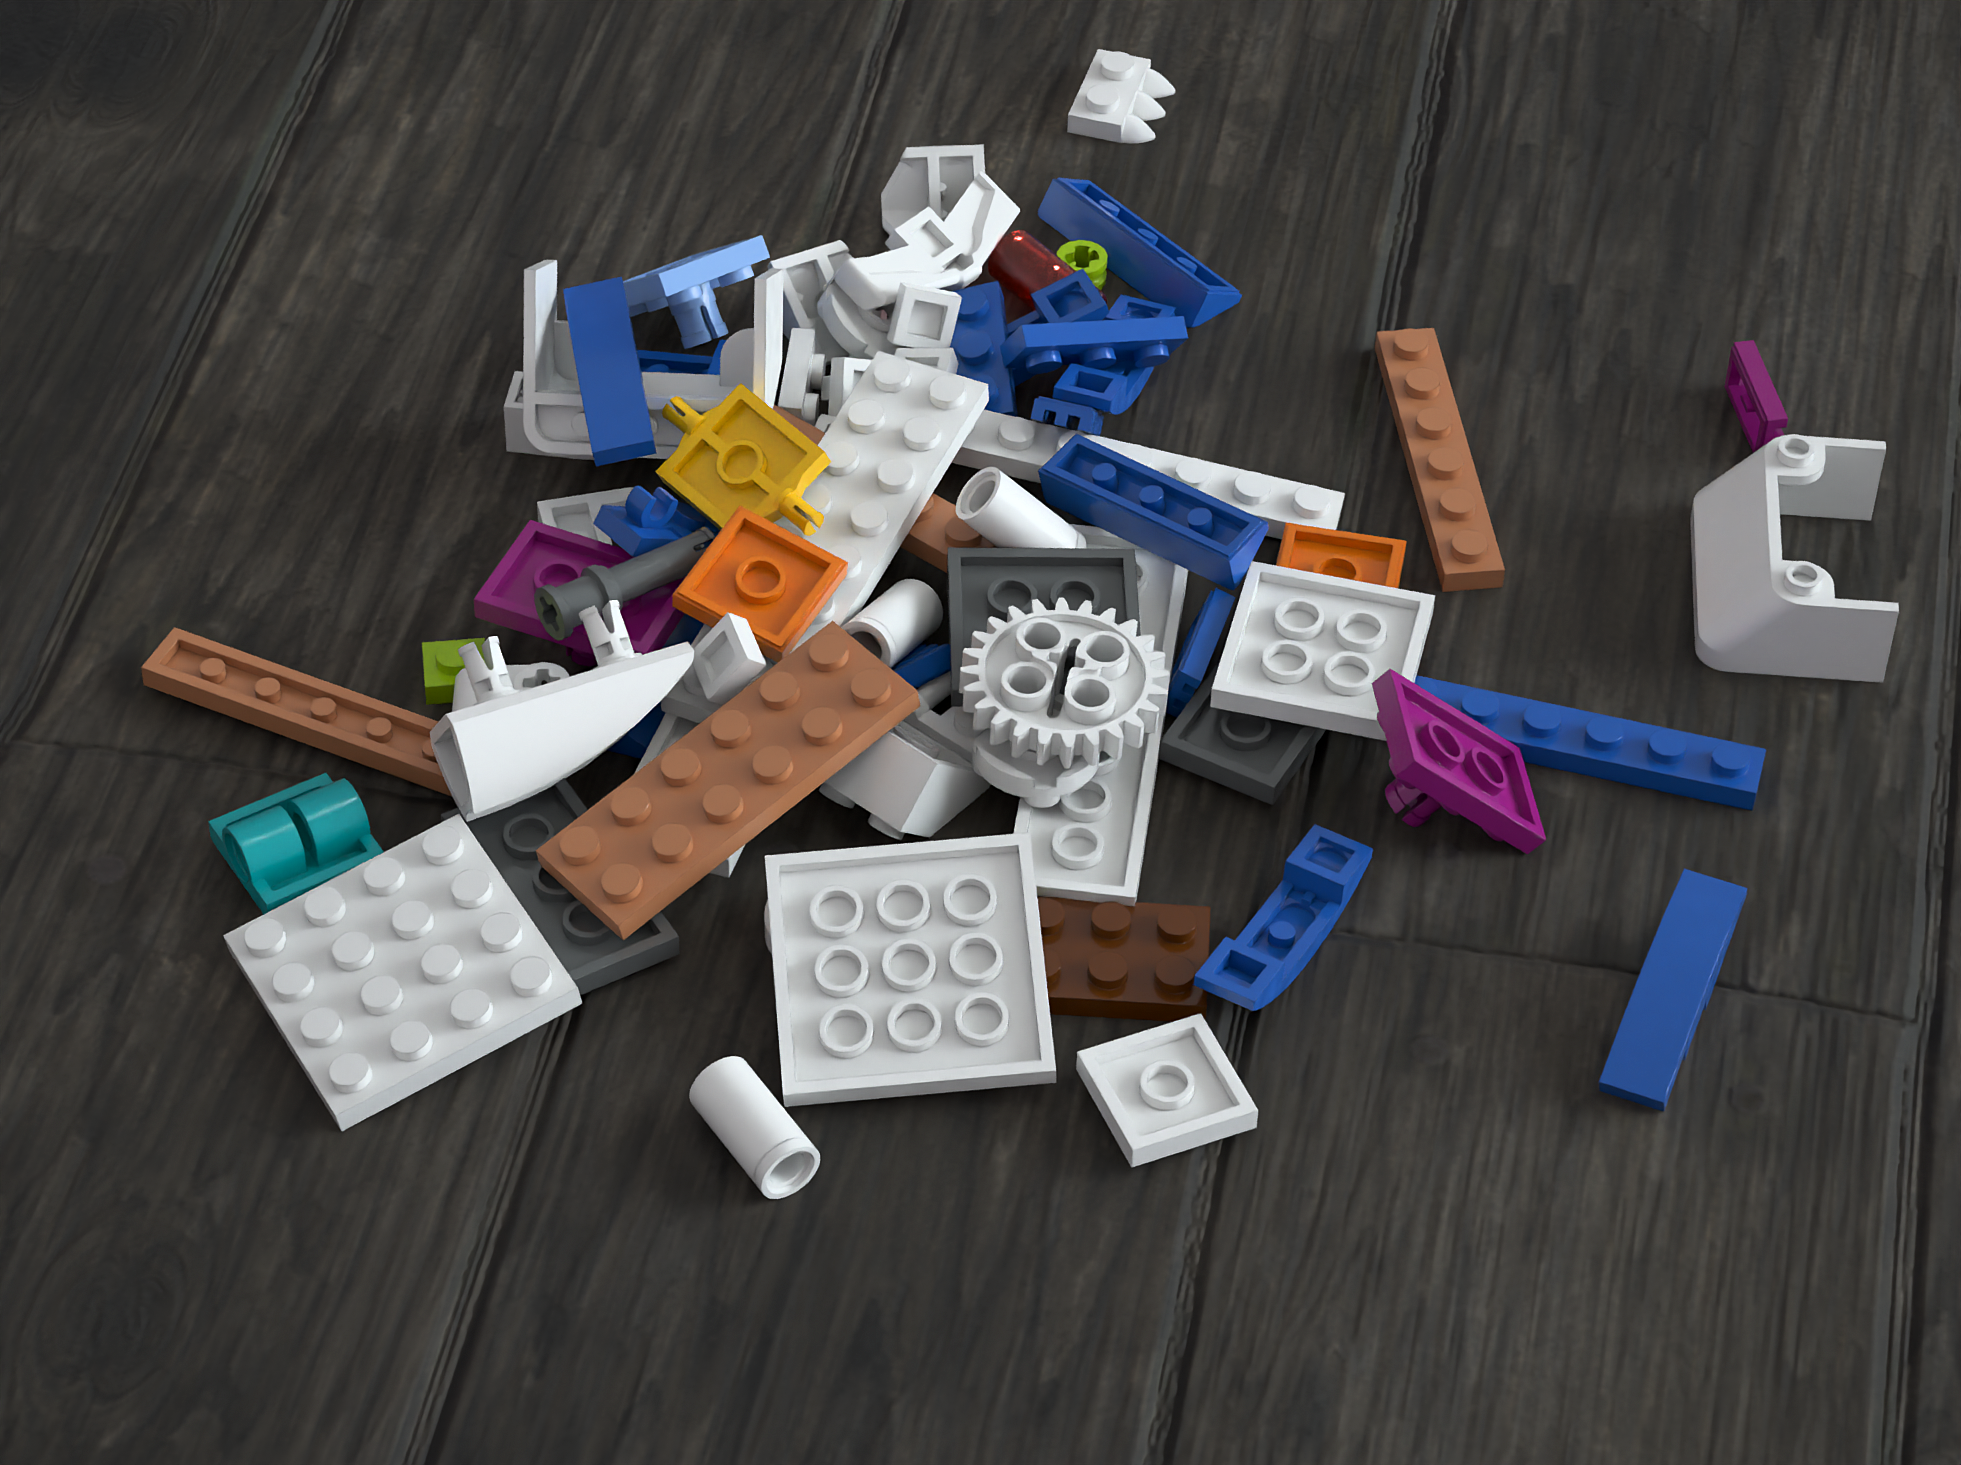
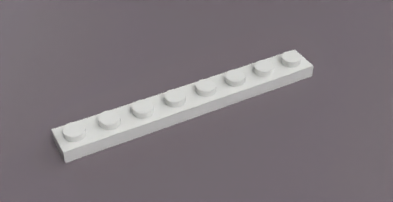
M988 410L982 411L951 462L981 470L987 467H996L1007 476L1041 483L1038 470L1075 434H1079L1267 521L1269 529L1265 536L1282 539L1285 523L1336 530L1345 493Z

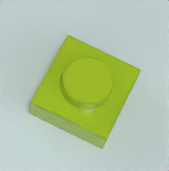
M485 638L422 642L426 705L453 703L455 677L460 670L465 668L458 649L474 642L484 660L482 644L485 642Z

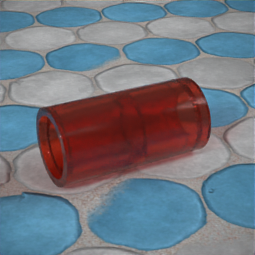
M1016 230L1006 235L996 245L988 262L990 276L1033 311L1036 309L1031 294L1076 272L1074 268L1025 230ZM1096 287V289L1098 290V292L1107 304L1106 295L1104 294V292H1102L1099 288Z

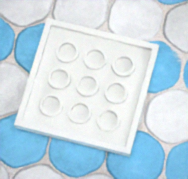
M460 814L441 822L223 935L231 955L341 1131L582 1004L578 987Z
M1030 832L765 856L784 1107L1056 1083V1064Z

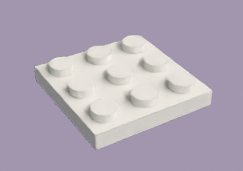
M1252 561L1212 686L1210 707L1387 741L1385 733L1377 720L1379 710L1371 683L1389 669L1415 683L1433 615L1435 595Z

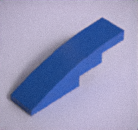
M622 277L563 289L575 365L595 465L600 466L657 454Z
M1683 870L1623 1015L1599 1080V1091L1664 1112L1681 1062L1686 1059L1703 1009L1706 1010L1747 895V888L1691 870Z

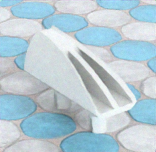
M612 600L602 609L604 622L595 605L579 613L580 620L584 623L598 664L593 670L524 691H521V689L514 690L497 636L488 637L482 644L484 660L474 642L460 647L458 652L463 659L477 703L473 706L445 714L430 731L431 746L442 775L466 822L512 806L550 788L563 778H567L588 765L617 743L669 693L692 665L694 649L688 642H684L644 655L642 653H634L619 610L618 600Z

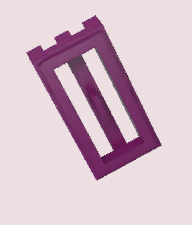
M1754 340L1734 342L1731 347L1724 387L1754 453L1771 440L1784 436L1782 428L1787 427L1788 417Z

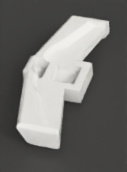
M981 170L944 222L930 207H927L894 229L885 242L891 251L857 261L854 258L846 260L835 274V281L862 310H870L896 302L900 282L950 292L963 289L975 281L982 273V265L1020 212V208Z

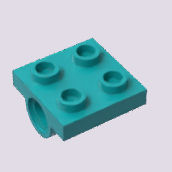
M327 773L208 821L211 840L263 915L384 852L370 834V825L366 811L354 787L345 778L333 782Z

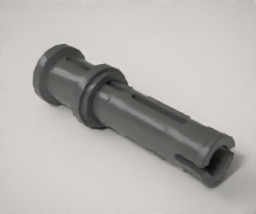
M701 527L689 535L609 569L602 565H591L582 570L581 577L555 588L547 584L539 587L534 594V602L539 619L553 639L560 641L571 636L574 627L584 624L579 617L581 611L595 605L600 617L604 621L602 609L609 601L618 600L619 610L621 611L623 603L687 576L707 548L703 549L705 547L704 543L712 540L715 536L708 528Z

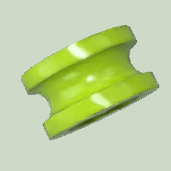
M1086 240L1070 241L1062 245L1056 255L1055 281L1083 268L1096 289L1100 291L1106 284L1108 255L1105 249L1097 243Z

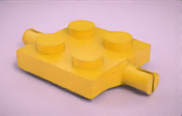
M740 383L720 405L710 409L703 415L697 413L679 396L670 399L676 411L666 403L662 410L663 418L669 420L684 434L677 450L655 472L664 484L719 530L724 527L739 506L752 511L772 523L785 516L806 536L816 532L809 521L818 528L821 527L824 521L823 514L816 511L801 497L804 490L831 463L824 450L748 388Z

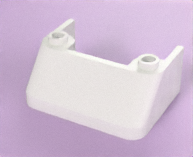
M543 260L524 269V431L530 443L542 452L593 456L568 321L557 320V260ZM771 268L755 278L754 328L740 330L730 336L724 343L720 356V375L642 372L657 454L638 458L668 459L677 450L684 433L662 416V410L666 403L676 411L670 402V399L675 396L681 397L686 404L700 415H703L710 409L720 405L741 383L773 409L782 365L784 269Z
M1798 434L1780 436L1765 444L1697 492L1694 497L1690 518L1694 635L1696 654L1704 664L1725 672L1883 683L1899 614L1898 603L1836 599L1833 579L1823 568L1807 561L1782 560L1780 514L1871 521L1886 453L1885 441L1814 437Z

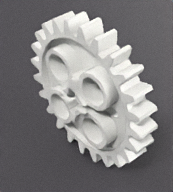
M1058 598L1055 610H1046L1044 605L1038 599L1032 600L1031 613L1025 615L1021 610L1012 605L1008 607L1007 623L998 618L989 617L987 620V633L974 631L972 633L971 648H964L959 681V693L963 694V711L974 713L973 728L975 730L991 728V745L995 746L1011 740L1013 742L1012 757L1014 758L1021 756L1030 749L1036 751V762L1040 766L1052 754L1059 755L1064 768L1071 767L1074 755H1082L1086 762L1093 767L1097 766L1098 752L1104 750L1111 757L1118 760L1122 758L1123 742L1139 749L1142 746L1143 733H1155L1158 727L1159 716H1165L1170 671L1164 670L1165 653L1153 651L1155 637L1152 634L1136 637L1138 622L1135 619L1120 625L1116 624V609L1112 607L1104 611L1100 616L1091 614L1092 605L1091 601L1088 600L1081 604L1078 611L1069 610L1065 598ZM1077 646L1075 663L1067 677L1064 702L1060 714L1057 718H1051L1054 696H1057L1061 689L1068 651L1071 647Z

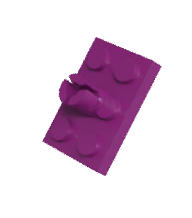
M529 520L474 598L475 617L564 645L566 655L572 654V661L579 665H598L584 624L574 627L571 636L560 641L553 639L547 633L536 611L534 602L535 591L537 588L547 584L556 588L581 577V572L584 568L591 565H602L609 569L635 557H632L623 548ZM685 577L623 603L620 613L634 653H642L644 655L662 649L685 614L672 607L673 593Z
M1392 669L1387 670L1371 683L1379 710L1377 720L1385 733L1391 755L1389 766L1396 777L1385 788V794L1388 803L1396 814L1407 804L1410 806L1411 809L1405 812L1402 818L1405 823L1413 827H1420L1429 820L1435 811L1443 807L1450 814L1455 816L1461 814L1481 826L1492 839L1499 842L1504 840L1526 854H1529L1546 841L1519 747Z

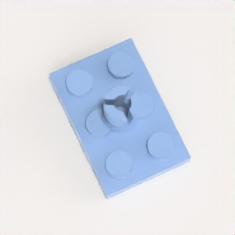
M760 235L699 252L623 281L630 317L669 306L682 337L680 339L684 349L711 341V338L715 339L728 334L726 323L723 322L715 301L716 297L713 288L728 286L754 276L751 264L770 258L763 236Z

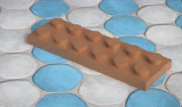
M831 621L539 847L536 853L540 866L616 935L625 940L919 708L918 691L839 625Z

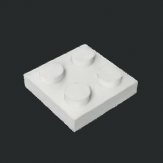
M1201 1013L1077 1052L1076 1070L1131 1167L1257 1128L1258 1109Z

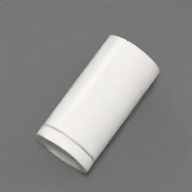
M987 467L977 472L963 487L957 499V516L998 548H1086V539L1079 531L996 467Z
M904 579L894 584L841 628L888 667L892 668L939 628L943 617L942 604L936 592L926 583L915 579Z
M737 1056L722 1058L709 1065L698 1075L689 1093L691 1104L767 1198L780 1199L800 1190L811 1180L820 1164L819 1151L743 1058Z

